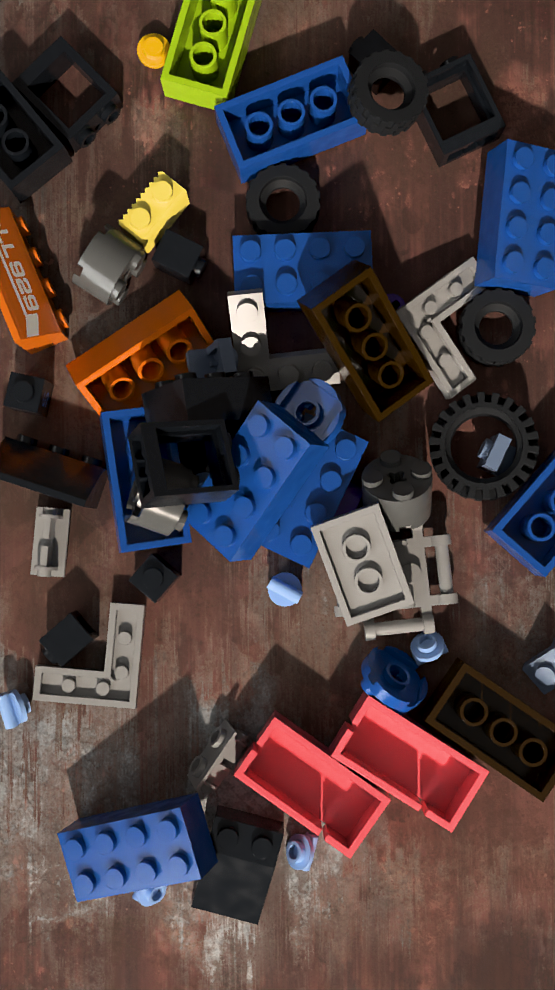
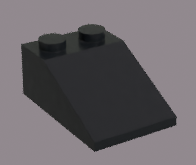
M218 805L210 833L218 862L202 879L198 880L191 907L258 925L284 835V822Z

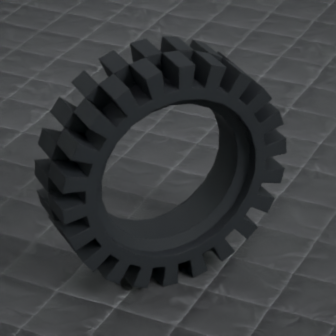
M477 392V395L474 396L467 394L462 396L461 400L457 402L454 400L450 403L449 407L439 414L437 422H434L429 440L433 468L441 482L449 490L463 498L474 499V501H493L503 496L506 497L524 484L536 465L539 454L538 431H535L534 428L535 423L532 417L527 416L526 410L521 405L517 406L514 400L509 397L505 399L500 397L499 393L494 392L492 395H485V392ZM479 416L492 417L506 424L512 431L516 441V454L510 467L500 475L488 479L467 475L459 469L451 455V441L456 430L464 422Z

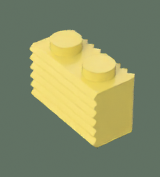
M163 171L158 172V177H153L154 182H149V187L145 188V193H140L141 198H136V203L132 204V209H127L128 214H123V219L119 220V226L123 233L142 245L146 254L150 253L163 237L166 229L172 226L190 204L187 191Z

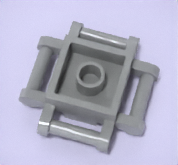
M411 525L400 527V529L410 528L411 538L392 540L414 600V604L400 609L420 607L421 617L375 623L374 618L363 621L365 641L376 640V636L419 631H423L424 634L435 633L432 606L459 603L458 594L453 590L448 545L451 544L450 534L423 537V525L412 530ZM425 547H435L439 594H430ZM337 601V605L334 606L335 617H343Z

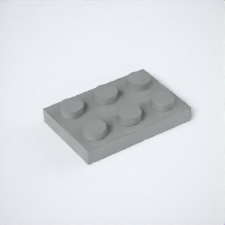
M378 502L311 525V531L347 627L414 604Z

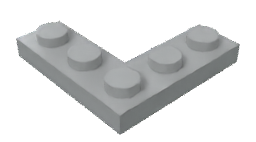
M473 256L396 310L431 377L445 399L453 398L477 379L441 324L442 320L486 289L474 286L477 261Z
M262 288L227 292L233 346L238 354L237 373L253 371L254 376H268L270 391L284 390L289 384L296 381L299 383L310 381L308 378H317L327 382L329 385L340 384V372L325 348L269 354Z
M110 602L104 669L38 664L35 666L32 700L136 709L138 704L146 604Z

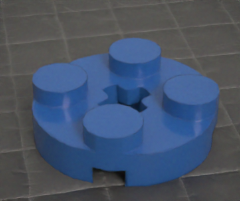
M308 378L310 381H303L301 383L296 381L289 384L280 393L275 403L282 406L326 444L330 443L338 435L346 417V408L342 403L340 395L327 382L317 378ZM315 406V417L312 420L303 422L305 419L302 414L305 408L311 410Z
M386 646L383 650L375 647L362 662L361 673L363 679L361 687L364 692L369 696H375L400 715H405L411 709L416 708L428 692L425 676L420 680L419 675L415 671L419 667L417 663L405 652L395 647Z

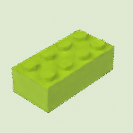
M183 0L160 78L165 97L214 110L215 105L233 99L262 0Z

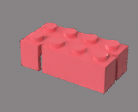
M363 691L349 714L352 724L345 721L329 746L331 757L418 812L422 809L426 817L452 833L489 774L488 769L480 761L409 716L396 713L375 696H369Z
M274 710L257 734L256 742L253 741L235 766L234 776L317 836L323 830L324 841L350 859L391 801L387 791L331 757L327 746L276 710Z

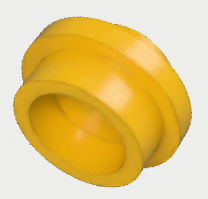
M151 33L145 35L137 45L139 60L143 65L152 69L163 67L170 44L160 34Z

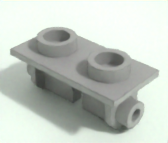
M36 508L31 575L65 577L71 516L70 509Z
M226 718L219 727L212 731L207 746L201 755L194 758L190 765L187 776L196 791H199L201 788L204 792L210 794L212 790H217L230 771L227 765L221 763L225 758L235 763L248 745L246 740L249 735L239 728L235 730Z

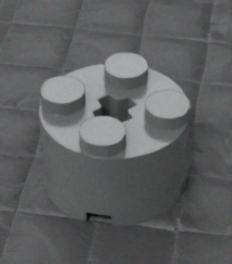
M110 224L104 225L106 234L98 231L82 254L77 265L81 266L83 270L80 277L75 273L73 274L72 283L108 306L112 303L119 306L128 294L129 289L126 286L131 276L133 275L137 278L143 271L147 260L144 259L146 253H144L142 245Z
M386 450L381 453L379 458L373 460L364 468L361 476L362 506L378 502L389 532H400V527L410 525L412 530L420 527L429 519L432 512L433 477L432 467L428 462L421 461L412 456L402 455L397 450Z
M161 457L168 490L197 488L199 476L193 474L191 467ZM135 477L126 508L132 510V515H125L124 521L169 536L174 530L181 531L183 529L188 511L184 510L185 505L141 509Z

